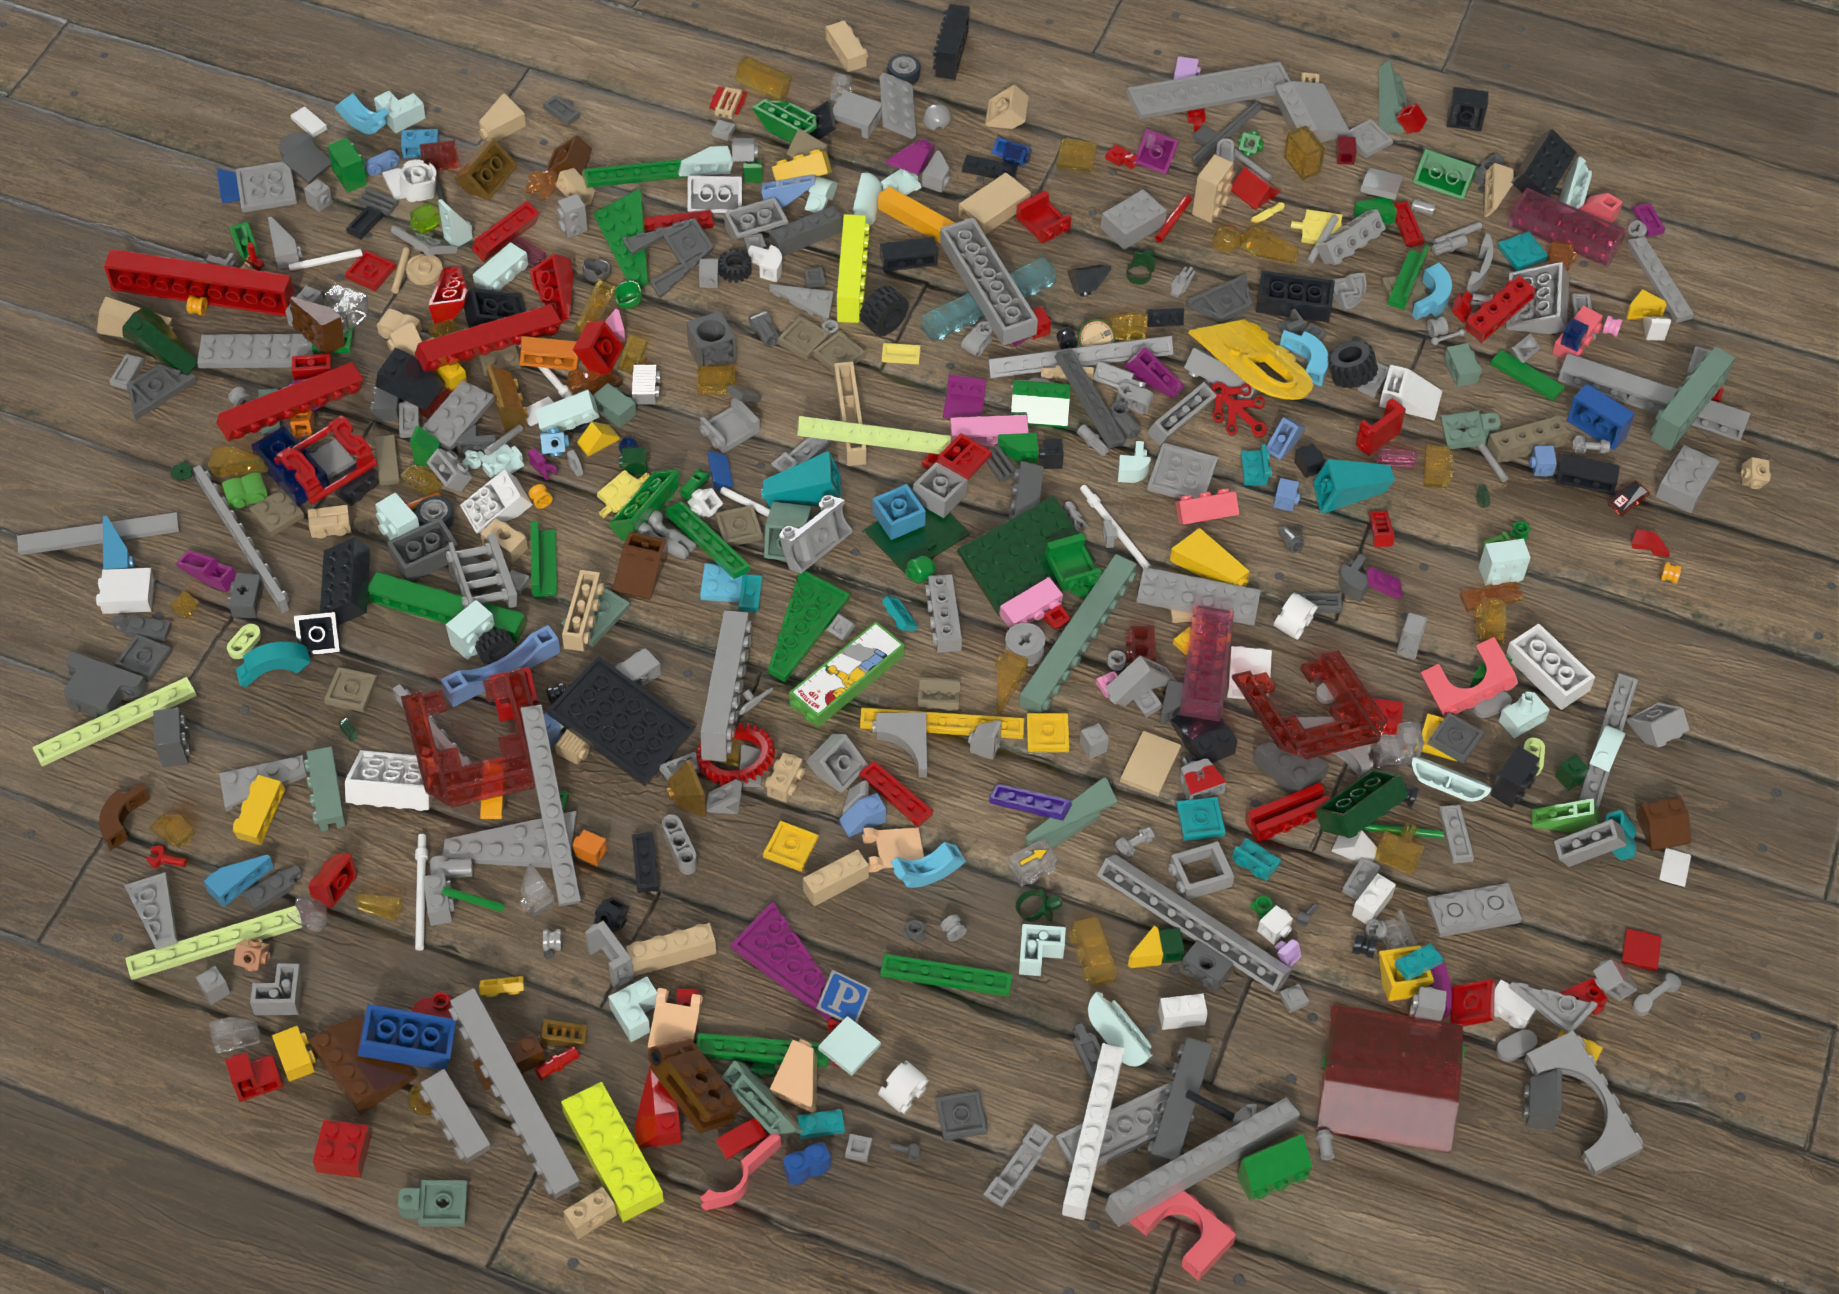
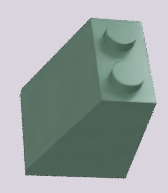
M772 502L765 526L764 558L786 561L779 534L784 527L792 526L800 529L811 520V506Z

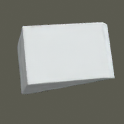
M1643 316L1646 340H1665L1671 319Z
M1361 830L1353 838L1338 835L1331 852L1359 862L1361 857L1373 862L1379 849Z

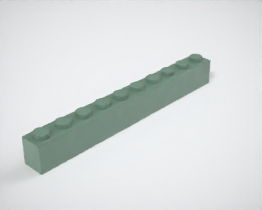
M1115 554L1098 582L1094 585L1020 694V707L1032 713H1043L1044 710H1049L1053 697L1059 695L1063 682L1069 680L1072 673L1071 670L1079 665L1083 652L1087 653L1091 640L1098 637L1100 627L1108 622L1110 612L1116 610L1120 597L1126 595L1128 585L1136 580L1138 575L1136 563Z

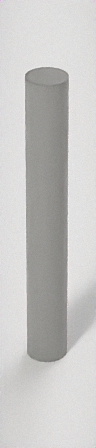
M1235 148V157L1270 181L1272 178L1271 174Z
M1333 215L1316 244L1331 234L1339 220L1337 216ZM1316 245L1307 259V262L1310 264L1314 263L1319 254Z
M1477 222L1433 240V244L1444 242L1447 238L1453 239L1482 229V224Z
M517 425L484 450L485 454L491 455L523 431L522 425Z
M1485 444L1477 446L1502 482H1506L1508 476Z

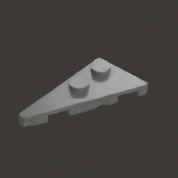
M392 225L391 233L410 243L415 249L423 251L427 256L457 253L458 246L456 245L442 246L441 240L420 233H416L413 236L406 232L407 229Z
M770 284V292L777 297L783 296L789 299L790 304L806 310L811 315L815 313L822 317L824 322L829 320L834 291Z
M1512 982L1509 987L1566 1034L1573 1030L1575 1032L1598 1005L1593 1001L1591 1003L1580 1001L1576 997L1564 996L1561 993L1547 989L1538 990L1530 988L1527 984Z

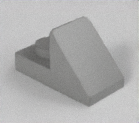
M735 779L709 792L706 811L738 814L742 782Z

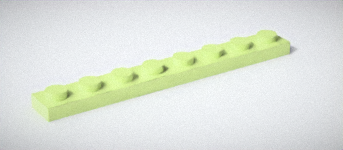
M799 416L797 436L940 454L951 443V436L804 416Z
M183 678L32 748L43 767L152 717L154 710L169 709L196 697V693L188 678Z
M292 906L188 938L165 948L149 950L125 959L130 978L134 980L234 949L236 944L243 939L256 938L263 940L302 928L297 907Z

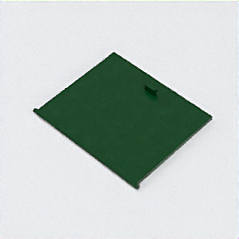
M924 506L923 508L926 511L925 526L891 540L878 521L862 530L905 575L906 565L909 560L922 555L932 559L969 536L970 533L950 513L943 518Z

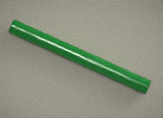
M1373 823L1362 829V831L1443 839L1444 831Z

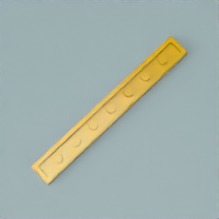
M861 707L860 728L873 729L872 721L877 720L876 713H914L923 711ZM926 712V733L970 736L971 732L976 731L978 725L1001 721V738L1023 739L1024 718Z

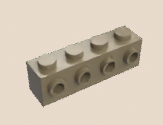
M1559 416L1490 434L1487 448L1498 463L1508 462L1511 459L1526 457L1532 454L1534 446H1554V448H1559L1565 445L1569 432Z

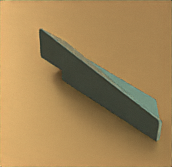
M1389 60L1379 67V127L1385 133H1403L1405 130L1397 120V116L1403 107L1408 106L1402 77L1400 74L1396 75L1394 73L1393 63Z
M1105 777L1071 801L1072 806L1064 821L1049 818L1027 834L1024 845L1026 847H1030V845L1043 846L1044 849L1049 848V850H1052L1100 819V811L1117 803L1108 780Z
M734 1060L721 1078L732 1086L730 1090L761 1125L773 1135L803 1133L802 1127L757 1074L751 1072V1067Z

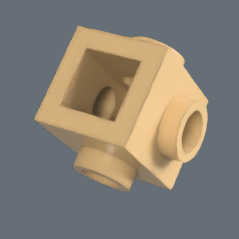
M1751 457L1742 464L1741 470L1742 485L1749 486L1751 489H1760L1770 482L1769 460Z

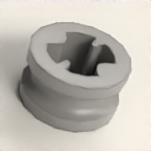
M1635 220L1629 225L1628 232L1635 238L1642 237L1647 232V226L1639 220Z
M827 320L822 324V329L830 333V338L839 332L838 323L834 320Z
M1118 650L1110 652L1107 661L1108 667L1114 671L1122 670L1125 667L1126 656Z
M1372 919L1368 922L1366 933L1369 937H1376L1381 940L1387 934L1388 928L1384 921Z

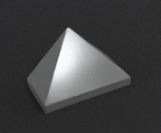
M1530 333L1506 350L1521 363H1524L1541 348Z

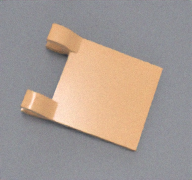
M919 828L863 829V843L868 844L876 841L879 856L868 858L869 872L893 868L891 862L896 857L907 860H918L924 857Z
M658 988L648 1048L689 1037L694 1042L703 997L692 994L690 1007L666 1003L669 991Z

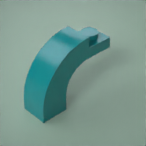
M273 642L254 648L243 655L244 663L236 669V674L240 686L246 688L265 672L285 669L298 673L311 661L306 646L294 642Z

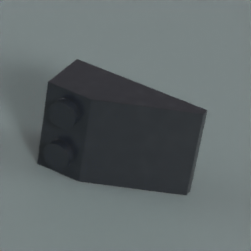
M476 288L469 289L467 299L463 305L468 328L526 312L522 294Z
M396 347L377 372L376 378L377 388L426 411L445 386V383L431 371L424 372L421 364L413 355Z
M1206 705L1170 719L1173 728L1196 761L1209 759L1211 763L1235 754L1238 740L1229 726Z

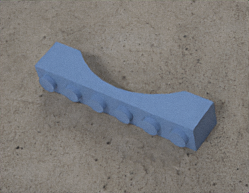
M549 625L530 634L521 645L500 660L477 669L458 670L441 679L443 693L451 705L455 707L490 689L489 675L526 667L532 668L559 654V640Z

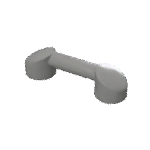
M1672 973L1666 974L1663 982L1648 994L1639 995L1632 1005L1633 1011L1640 1016L1647 1015L1656 998L1665 991L1676 992L1681 986L1680 978Z

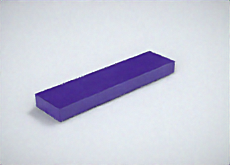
M1002 784L996 785L989 798L990 804L1064 821L1072 806L1071 800Z

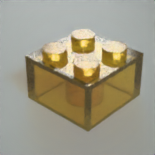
M1306 125L1288 132L1284 153L1285 160L1302 180L1320 174L1325 152L1323 143H1320L1315 137L1314 132L1310 131Z

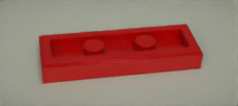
M1408 201L1393 203L1397 210L1395 222L1406 247L1424 245V238Z

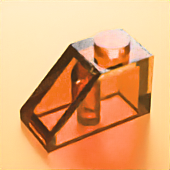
M1552 241L1548 265L1563 262L1568 271L1571 262L1575 263L1576 252H1573L1574 244Z

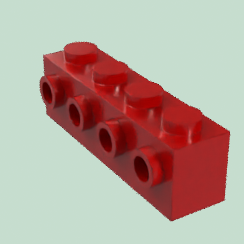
M1520 275L1515 280L1511 279L1502 291H1497L1489 302H1484L1475 314L1472 313L1468 316L1465 330L1482 344L1534 299L1536 289Z

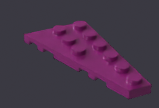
M772 901L731 944V949L827 1021L828 1018L834 1019V1017L816 1009L827 980Z

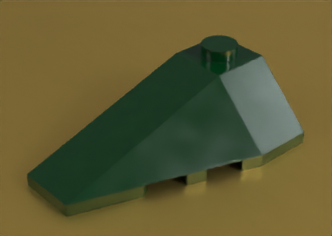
M143 307L134 312L123 325V337L172 368L180 370L182 374L188 376L197 365L198 361L166 322L148 308Z

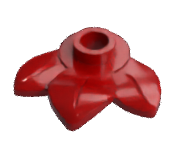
M443 992L436 993L432 998H422L411 1010L416 1013L453 1019L448 1010L451 1008L450 1000L452 999ZM440 1002H444V1003H445V1004L442 1005V1006H438V1004H439Z

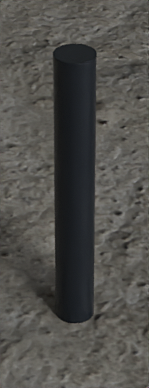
M1191 1090L1186 1092L1187 1099L1229 1121L1233 1120V1112Z

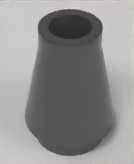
M1283 526L1279 529L1278 534L1281 536L1289 552L1298 553L1303 549L1304 542L1300 535L1289 529L1288 526Z

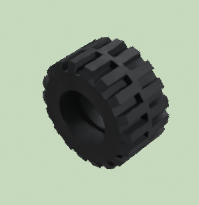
M885 285L872 292L863 303L860 310L861 313L859 314L860 321L876 335L886 336L897 329L904 321L909 310V302L892 286Z
M1349 341L1348 343H1342V345L1335 347V350H1332L1330 355H1328V365L1332 380L1337 386L1342 388L1348 387V389L1358 388L1361 385L1368 384L1377 375L1378 365L1374 349L1367 342Z

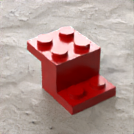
M960 433L940 454L929 453L922 461V467L929 470L937 462L969 480L992 456V451Z

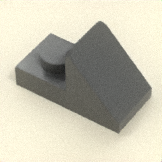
M474 425L456 440L458 454L465 455V452L468 450L481 451L485 454L484 450L496 441L495 435L478 436L477 427Z

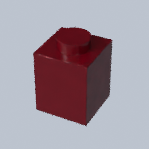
M1338 136L1336 164L1354 165L1357 153L1356 137Z

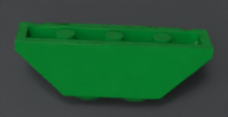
M763 99L753 106V111L766 130L789 143H792L799 129L809 134L817 128L816 115L790 102Z

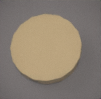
M423 254L412 257L406 265L407 277L411 282L418 285H429L437 282L443 270L442 262L438 257L424 256Z

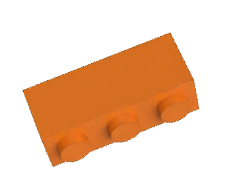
M522 336L520 365L576 371L578 356L574 353L573 348L577 341Z

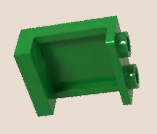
M1083 533L1048 542L1044 555L1063 592L1068 590L1074 591L1085 585H1094L1100 579L1102 571L1100 568H1095L1084 546L1086 538Z

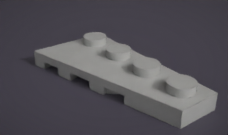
M303 756L219 773L225 810L228 812L233 809V806L247 800L250 793V785L256 780L257 775L281 781L283 786L307 777Z

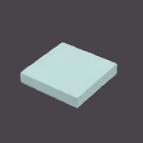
M847 1016L818 1046V1050L852 1076L881 1046V1042Z

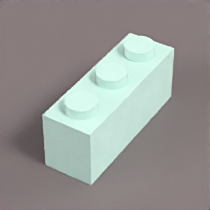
M510 242L473 274L475 287L477 289L500 291L517 274L526 269L528 266L527 252Z
M589 390L535 410L542 432H548L550 428H559L560 431L570 430L578 425L589 423L599 418L595 398Z

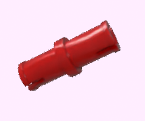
M571 1046L559 1055L551 1056L549 1061L534 1068L537 1077L542 1081L552 1073L564 1070V1066L580 1057L575 1047Z

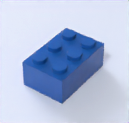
M1586 384L1574 396L1567 422L1599 442L1600 440L1610 441V448L1615 450L1627 437L1635 413L1604 395L1596 388Z

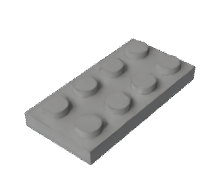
M883 72L880 75L883 127L913 139L916 136L913 85Z
M462 380L422 429L440 441L441 447L452 451L457 445L456 440L479 420L495 401V397L493 394Z

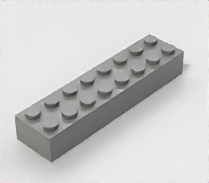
M973 217L940 228L941 246L1001 344L1004 346L1036 335L1038 319L975 218Z
M724 610L701 728V757L703 760L726 762L728 753H732L733 742L730 740L735 737V726L733 724L738 720V710L736 709L741 704V695L739 693L743 692L744 680L742 678L746 676L747 665L744 663L749 660V650L747 648L751 647L752 635H749L751 633L752 621H748L747 612Z

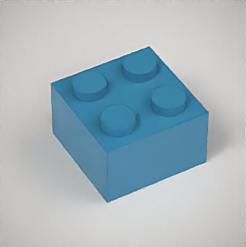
M907 484L872 498V513L891 540L925 526L926 511Z

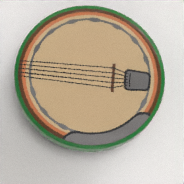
M1100 319L1090 320L1079 331V345L1084 347L1115 343L1114 330L1106 321Z

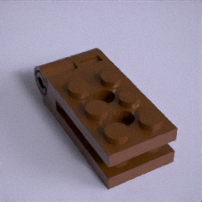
M685 1037L656 1045L649 1049L650 1069L699 1134L733 1123L736 1118L733 1114L740 1112L743 1105L692 1039Z

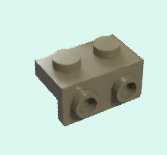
M921 677L918 707L925 709L939 708L948 711L958 710L960 680Z

